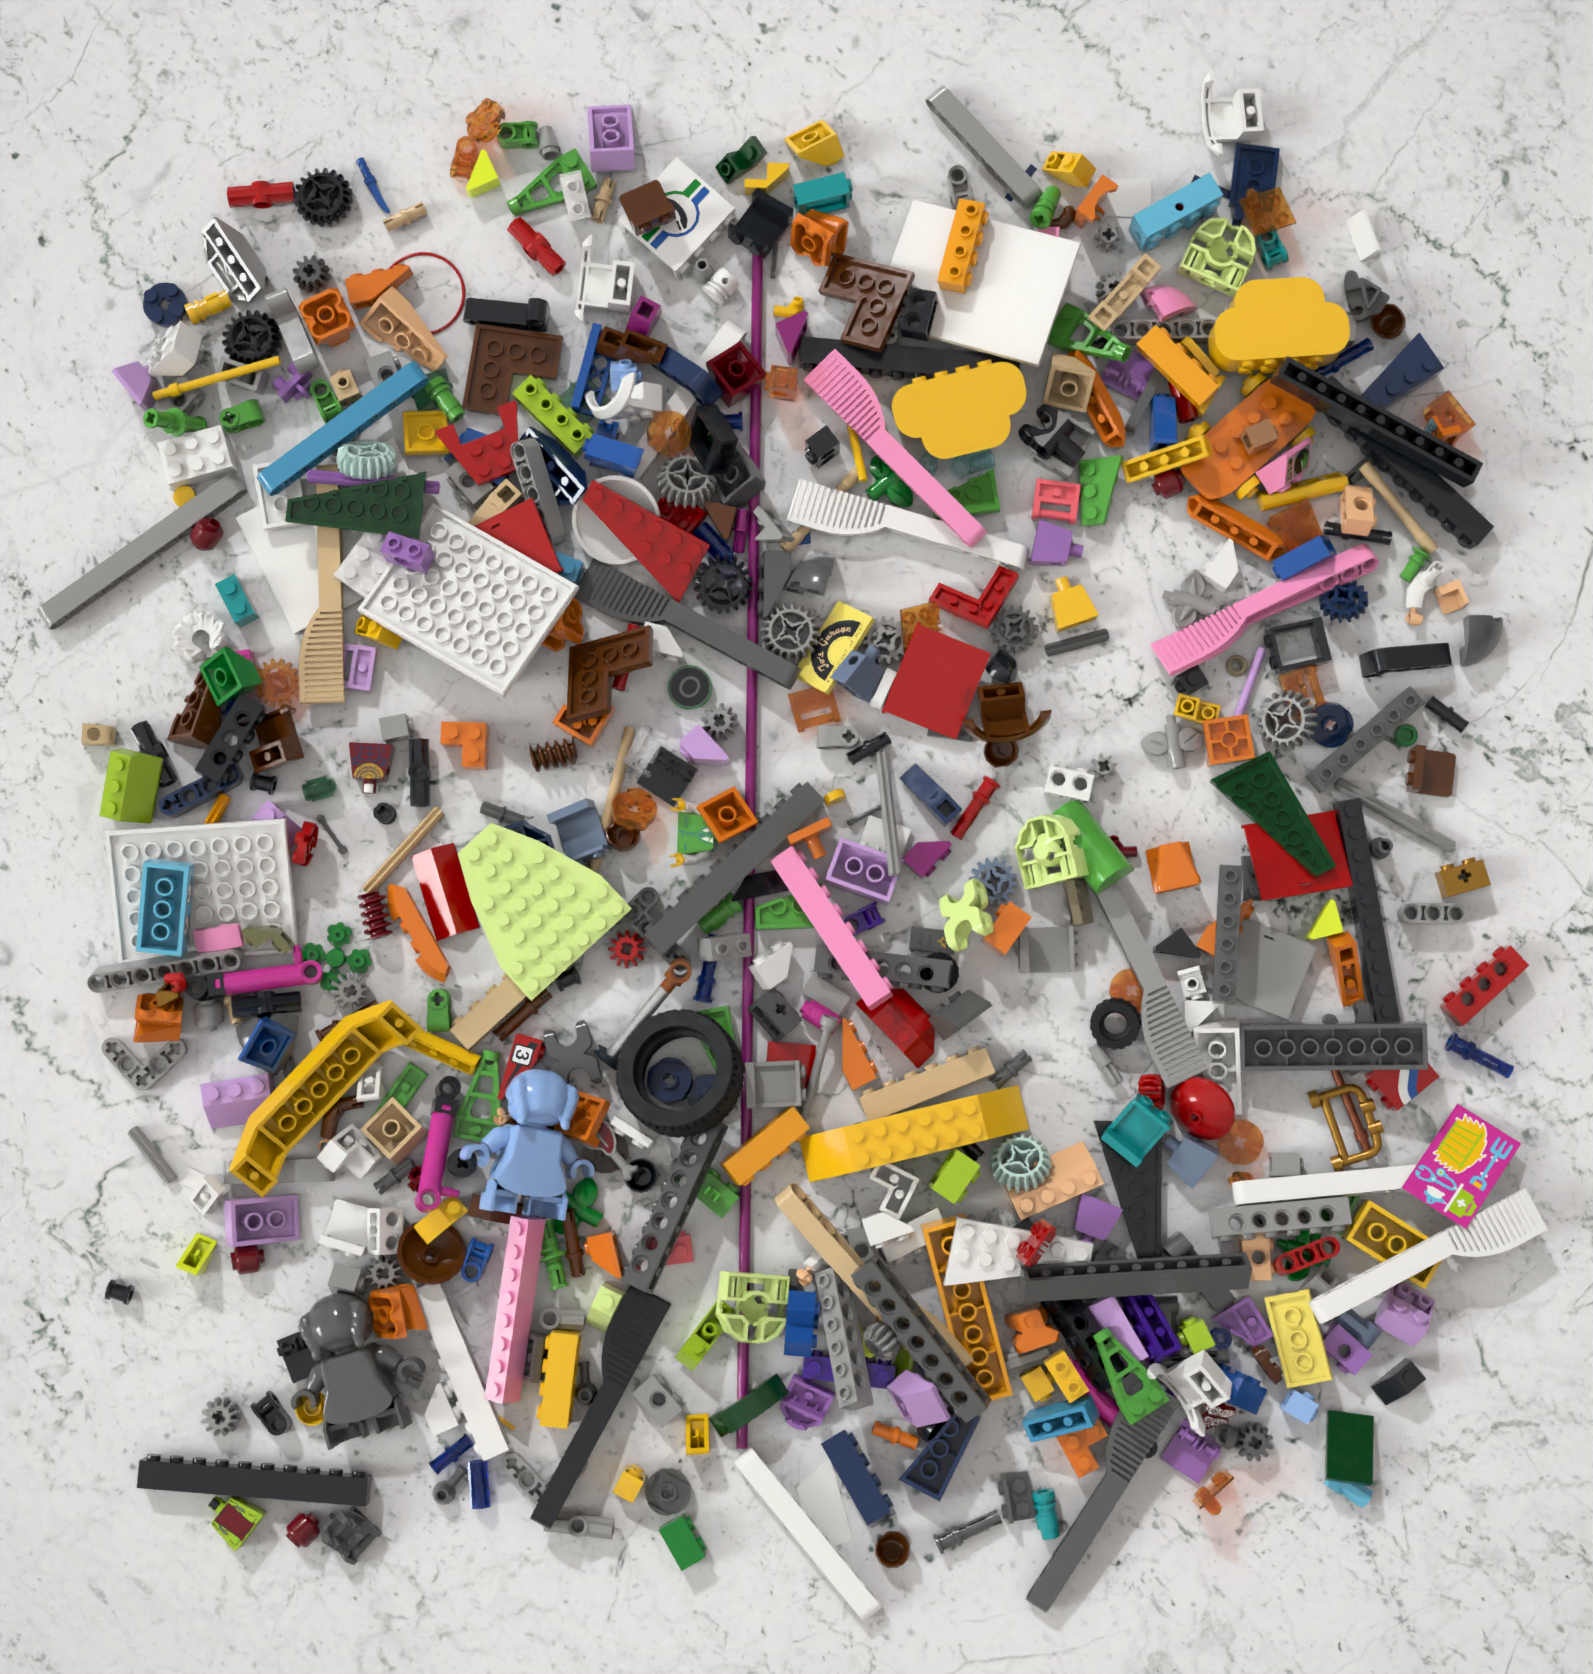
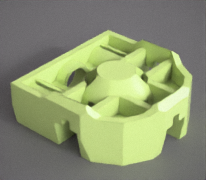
M1225 217L1210 218L1194 232L1176 273L1234 298L1238 289L1243 285L1255 259V238L1247 227L1243 225L1234 227L1228 222L1229 219ZM1224 229L1236 234L1233 242L1231 240L1228 242L1224 237H1221ZM1194 240L1205 243L1206 248L1193 244ZM1228 248L1231 249L1232 254H1233L1232 256H1229V257H1228V254H1227V252H1226V250H1227ZM1194 256H1195L1196 259H1195V261H1194L1192 267H1190V264H1191V262H1192V260H1193V258H1194ZM1237 258L1248 262V266L1236 263L1235 260ZM1206 264L1213 270L1222 271L1220 277L1210 270H1204ZM1234 274H1236L1235 279L1231 285L1230 283L1232 281V278Z
M1041 815L1027 820L1024 827L1019 831L1015 851L1025 890L1041 888L1089 875L1084 848L1077 849V845L1073 843L1075 837L1081 834L1072 819L1061 815ZM1063 839L1065 841L1066 851H1064L1063 848H1060L1059 845L1062 844L1061 840ZM1026 849L1033 850L1035 860L1027 861L1026 858H1023ZM1051 852L1055 853L1053 860L1049 858ZM1049 867H1061L1062 872L1050 874Z
M720 1271L716 1316L723 1331L741 1343L760 1344L778 1337L786 1325L783 1309L785 1304H788L790 1276ZM747 1282L763 1284V1292L758 1290L747 1291ZM759 1296L763 1303L758 1304L754 1298ZM723 1300L736 1301L735 1313H722ZM769 1303L778 1304L777 1316H768L767 1307H769ZM749 1325L754 1326L753 1339L748 1338Z

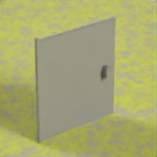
M1244 918L1241 926L1244 928L1239 936L1236 1000L1290 1021L1288 1017L1317 946ZM1211 956L1202 974L1205 986L1210 990L1213 988L1214 958Z

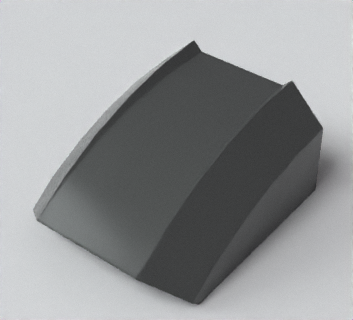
M737 443L727 473L716 474L717 483L714 487L724 505L740 508L765 489L766 481L740 443Z

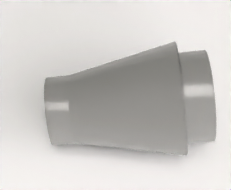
M548 125L542 126L539 129V154L544 160H555L559 157L561 148L552 127Z
M700 258L696 261L692 275L697 282L707 283L714 275V270L706 259Z

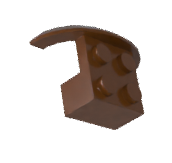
M1022 682L977 687L978 710L983 730L975 725L974 719L962 720L966 732L977 740L989 743H1008L1025 739L1039 732L1050 720L1052 710L1040 711L1038 719L1029 726L1025 711V693Z
M282 704L279 709L268 713L261 726L257 725L255 728L260 748L249 752L255 773L274 770L305 758L292 718V714L297 712L296 708L288 704ZM250 720L239 722L238 725L247 726Z

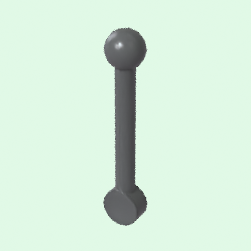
M778 242L773 247L770 278H775Z
M881 804L847 821L848 825L850 826L880 810Z
M318 815L317 822L324 826L336 843L338 852L345 854L347 847L342 845L325 822V816Z

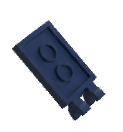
M1236 143L1228 207L1234 208L1232 225L1241 226L1244 212L1255 214L1253 228H1260L1265 223L1266 212H1272L1280 148Z

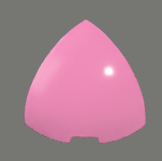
M1147 286L1140 294L1147 310L1153 308L1160 323L1178 314L1182 318L1197 310L1194 302L1185 293L1171 286Z

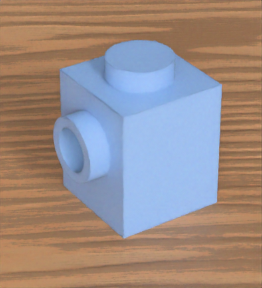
M1290 1388L1280 1405L1281 1409L1305 1424H1308L1309 1421H1314L1319 1412L1317 1409L1319 1405L1313 1401L1315 1397L1305 1390L1299 1393Z

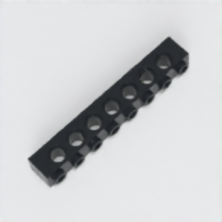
M1028 1217L1013 1227L1030 1230L1033 1224ZM1082 1299L1040 1301L1042 1307L1046 1309L1052 1318L1055 1327L1063 1335L1067 1346L1072 1349L1077 1357L1080 1366L1084 1368L1090 1377L1093 1386L1097 1388L1099 1393L1112 1388L1097 1343L1092 1337L1100 1332L1101 1329ZM1105 1339L1103 1343L1107 1344L1108 1339ZM1117 1353L1111 1355L1110 1361L1116 1372L1126 1369ZM1127 1373L1126 1375H1124L1123 1378H1122V1380H1123L1125 1377H1127L1130 1373Z

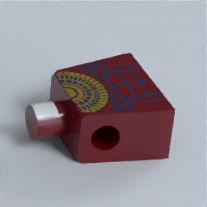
M349 742L353 779L363 781L362 793L376 794L377 782L388 781L395 747L392 744Z

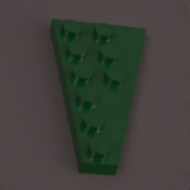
M427 472L288 499L285 522L384 535L392 532L408 538L420 539Z
M1270 751L1210 780V783L1248 818L1258 824L1313 877L1317 878L1336 868L1335 862Z

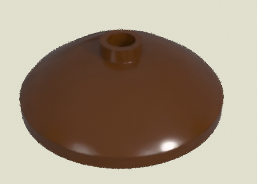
M418 1222L410 1225L402 1233L397 1245V1259L404 1273L414 1281L427 1285L442 1284L454 1278L461 1270L466 1256L465 1243L460 1233L451 1226L427 1245L413 1228ZM426 1256H432L433 1260H427Z

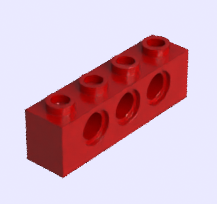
M1511 945L1498 947L1491 954L1493 958L1490 961H1483L1475 968L1477 972L1472 977L1467 976L1458 984L1460 988L1455 993L1450 991L1443 997L1444 1003L1439 1007L1458 1027L1464 1026L1530 966ZM1497 963L1503 966L1502 975H1498L1495 972ZM1481 978L1487 982V988L1484 991L1478 985ZM1465 993L1471 998L1468 1006L1462 1002V996Z

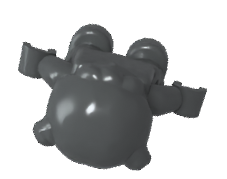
M340 1292L322 1297L311 1307L309 1312L300 1318L298 1328L302 1339L311 1351L314 1361L321 1359L322 1351L334 1352V1354L324 1358L312 1367L305 1384L306 1387L292 1396L291 1407L294 1410L299 1408L303 1404L302 1396L304 1395L311 1400L310 1406L315 1409L321 1402L319 1392L325 1388L323 1433L328 1450L349 1439L359 1436L366 1438L369 1436L370 1433L365 1419L373 1417L376 1434H380L400 1425L401 1430L405 1429L413 1423L408 1406L404 1405L403 1399L398 1395L397 1385L387 1372L388 1369L393 1371L397 1369L399 1380L405 1383L410 1377L407 1373V1366H413L416 1373H424L426 1371L424 1361L418 1357H410L404 1360L403 1355L390 1345H378L375 1342L365 1344V1341L372 1333L371 1311L367 1303L359 1296L348 1292Z

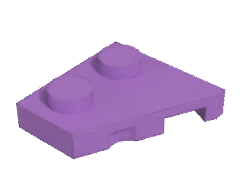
M1250 1295L1227 1307L1220 1314L1217 1313L1211 1317L1213 1322L1220 1324L1252 1347L1274 1336Z

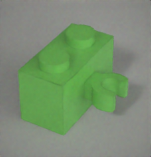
M710 1167L696 1198L719 1217L723 1218L740 1197L737 1194L739 1190L730 1182H727V1184L723 1183L719 1179L721 1175Z

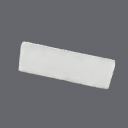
M1364 209L1346 222L1361 261L1375 257L1381 249L1367 210Z

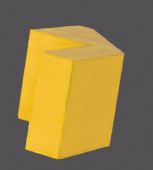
M767 162V179H745V195H752L756 188L769 194L789 176V163Z

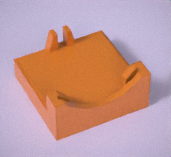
M1102 174L1077 208L1073 224L1082 229L1088 221L1091 223L1095 219L1100 221L1101 217L1095 214V212L1098 211L1102 215L1105 214L1100 205L1107 197L1108 192H1116L1119 185Z
M1248 714L1202 721L1208 755L1206 758L1207 766L1255 758Z
M578 1091V1105L570 1121V1128L563 1130L559 1123L554 1125L552 1130L560 1131L567 1138L575 1139L597 1149L600 1140L595 1136L611 1103L605 1099Z

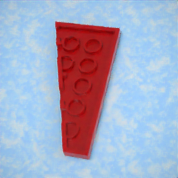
M592 480L582 500L677 602H680L711 544L601 483Z

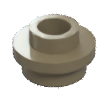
M1240 655L1229 657L1225 663V670L1232 677L1244 675L1248 668L1246 659ZM1238 663L1240 669L1234 670L1232 664Z

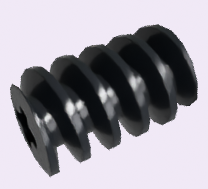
M457 1149L448 1157V1170L455 1177H468L476 1170L477 1157L473 1152L471 1158L467 1159V1168H458L459 1161L457 1159L460 1158L461 1149Z

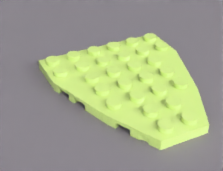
M490 823L458 852L472 905L501 969L531 1001L632 909L600 874L538 840Z

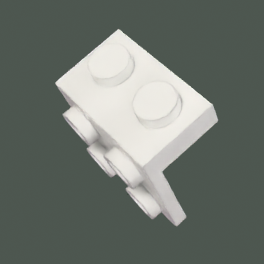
M647 1092L648 1096L655 1104L664 1109L672 1110V1108L669 1105L660 1102L653 1095ZM624 1104L610 1122L614 1126V1132L622 1137L627 1134L633 1138L631 1142L641 1149L644 1146L650 1148L658 1133L647 1128L634 1117Z
M337 1199L334 1202L326 1231L320 1235L318 1243L324 1245L323 1249L336 1252L337 1249L345 1251V1256L358 1259V1256L366 1255L369 1207Z

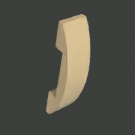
M1144 253L1115 289L1093 310L1088 319L1105 332L1135 301L1162 266Z

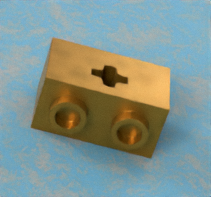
M1475 857L1462 860L1463 865L1454 867L1453 863L1440 866L1441 871L1434 874L1442 899L1490 886L1491 883L1483 859L1476 861ZM1465 874L1466 878L1459 880L1458 875Z

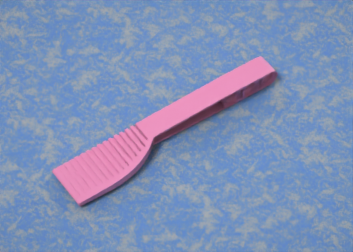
M836 349L803 379L968 547L972 548L987 534L983 526L886 431L883 412L873 389L866 379Z
M1360 544L1233 604L1232 608L1228 606L1227 610L1222 609L1221 613L1218 611L1216 615H1210V618L1205 617V620L1201 619L1198 623L1195 622L1194 625L1178 630L1176 633L1174 632L1172 635L1152 643L1150 647L1169 675H1175L1212 659L1225 651L1238 640L1248 625L1326 593L1338 584L1341 586L1374 571L1379 565V559L1368 545Z

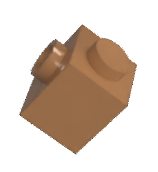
M1269 419L1245 428L1239 436L1248 455L1273 446L1278 440V431L1275 425L1271 424Z

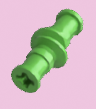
M150 408L145 412L143 418L147 428L154 429L160 427L167 434L171 433L175 437L182 436L184 432L193 433L207 428V421L203 416L191 417L185 415L179 408H170L166 412H158V410Z
M554 1219L545 1221L542 1242L543 1251H541V1256H544V1258L540 1260V1263L546 1262V1271L548 1272L551 1287H549L550 1291L570 1286L569 1282H566L563 1269L564 1264L561 1260V1256L566 1253V1250H560L558 1247V1238L553 1226Z

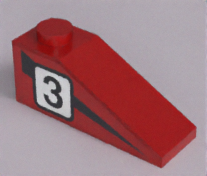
M516 1033L497 1099L504 1100L506 1098V1089L515 1076L523 1071L533 1069L538 1064L539 1059L544 1058L546 1046H544L543 1040Z

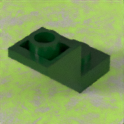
M751 136L738 151L727 153L715 168L725 182L730 184L756 167L765 157L767 151L756 136Z

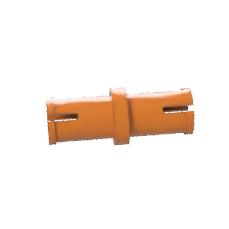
M877 1420L871 1431L872 1435L889 1440L893 1445L897 1443L912 1450L916 1449L919 1441V1436L904 1432L898 1426L894 1428Z

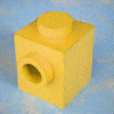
M1040 1365L1034 1366L1019 1375L1035 1402L1038 1400L1044 1402L1052 1396L1051 1392L1054 1391L1052 1384L1055 1381L1049 1371L1043 1372Z

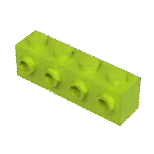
M530 375L512 393L514 399L577 459L584 452L582 448L586 438L591 440L594 433L593 429L587 423L582 425L577 420L579 416L570 407L566 409L561 404L563 402L556 393L550 394L546 390L547 385L539 377L535 379Z

